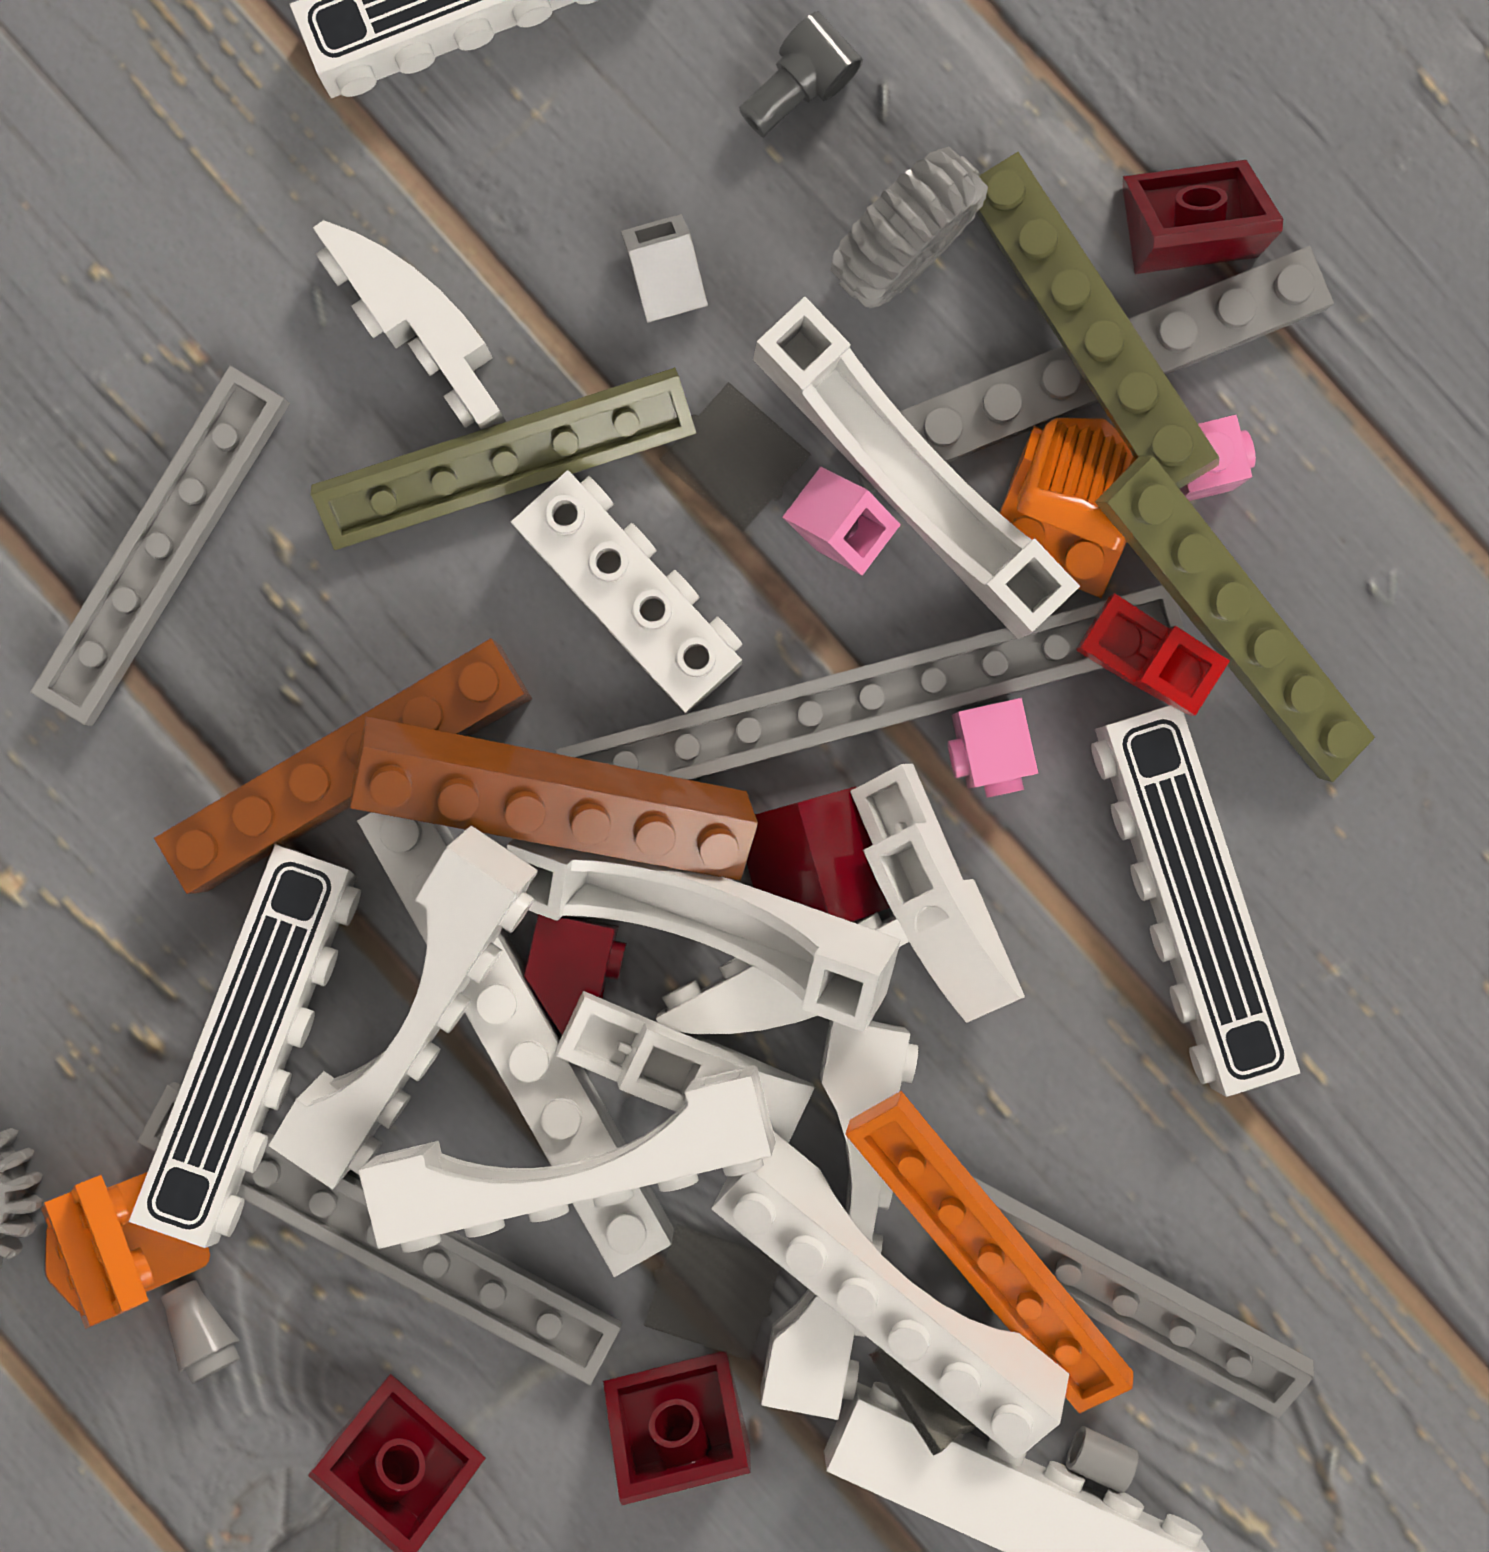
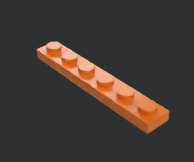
M902 1091L849 1120L845 1133L848 1139L1009 1331L1020 1333L1069 1373L1065 1397L1078 1413H1082L1133 1389V1370Z

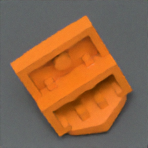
M1055 418L1048 422L1044 429L1033 426L1010 480L1009 489L999 513L1031 540L1035 538L1080 585L1079 590L1102 598L1127 541L1095 501L1136 459L1116 428L1103 418Z
M148 1172L106 1188L102 1175L76 1184L71 1192L46 1201L41 1207L47 1224L45 1277L73 1309L80 1313L85 1329L149 1301L146 1292L195 1272L206 1266L209 1262L210 1251L208 1247L203 1248L129 1222Z

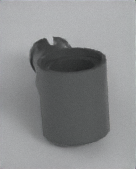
M819 11L807 16L790 32L779 50L782 58L776 64L778 71L739 107L744 119L763 138L802 100L809 103L818 95L825 101L836 95L854 77L862 65V57Z

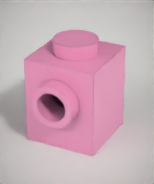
M1237 414L1198 424L1218 454L1219 466L1180 488L1189 501L1233 491L1252 478L1250 468L1255 466L1256 461L1254 444L1248 431L1240 430Z
M823 467L818 469L782 517L816 551L860 575L866 572L901 525L867 489Z
M1022 698L963 710L951 715L957 739L950 740L947 743L949 758L955 778L965 777L968 789L984 786L986 798L1024 790L1021 777L1038 774Z

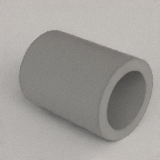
M1082 1426L1078 1429L1070 1444L1066 1468L1112 1490L1124 1493L1135 1475L1139 1455L1136 1449Z

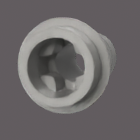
M197 1280L186 1283L160 1298L167 1314L178 1371L186 1370L192 1384L211 1376L240 1359L234 1346L240 1340L204 1295Z

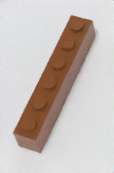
M490 638L154 837V840L186 894L208 892L269 856L275 844L284 847L350 808L353 774L366 716L471 736L532 700V697L501 645Z
M367 716L353 774L350 808L464 830L473 826L486 834L741 881L758 824L747 791Z

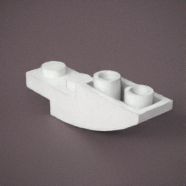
M325 220L314 226V230L326 246L316 253L317 257L337 286H340L347 280L353 285L361 299L351 306L371 336L375 338L384 332L394 347L398 348L417 335L418 337L408 343V345L429 376L441 370L449 381L453 390L444 395V398L465 428L474 422L478 424L481 430L506 422L499 408L473 372L493 359L485 342L470 322L445 294L409 263L370 239Z
M901 764L851 790L852 797L873 844L863 851L875 878L911 946L935 983L965 1022L973 1021L1025 998L975 880H963L914 765Z
M876 912L855 922L856 924L901 939L899 947L909 942L900 923L893 916L882 921ZM735 957L719 967L723 978L701 989L698 982L693 980L665 995L662 999L667 1008L658 1012L656 1020L664 1026L683 1033L734 1034L780 1027L818 1015L801 1010L803 1001L791 990L761 970Z
M585 991L582 992L556 1048L557 1057L616 1081L619 1089L676 1112L687 1102L685 1091L692 1080L756 1065L772 1129L787 1143H789L815 1088L810 1082L700 1035H698L697 1039Z

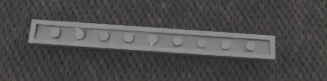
M1163 586L1121 596V598L1166 627L1171 628L1176 625L1184 631L1178 605ZM1106 601L1051 615L1032 633L1020 639H1017L1008 628H1003L556 749V754L692 780L1095 671L1103 667L1075 649Z

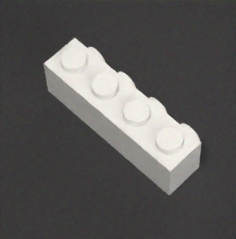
M567 470L517 515L511 523L684 714H689L742 666V659L735 651L743 644L718 616L711 623H708L692 606L700 597L676 570H673L666 577L649 559L657 552L656 548L633 523H630L623 530L607 513L614 503L590 476L580 483Z

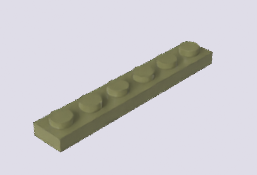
M1016 152L979 175L988 186L983 206L977 211L978 216L1134 458L1154 456L1179 489L1219 466V456L1020 153Z
M674 367L312 484L311 496L334 550H338L558 479L567 470L573 474L694 435L696 431L679 375Z
M1139 456L1095 503L1125 537L1128 544L1213 649L1230 660L1227 666L1319 779L1334 782L1374 740L1375 736L1154 456Z

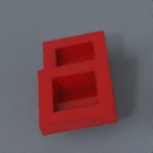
M1115 593L1108 597L1075 649L1130 684L1190 716H1196L1230 660L1176 625L1171 628L1166 627Z

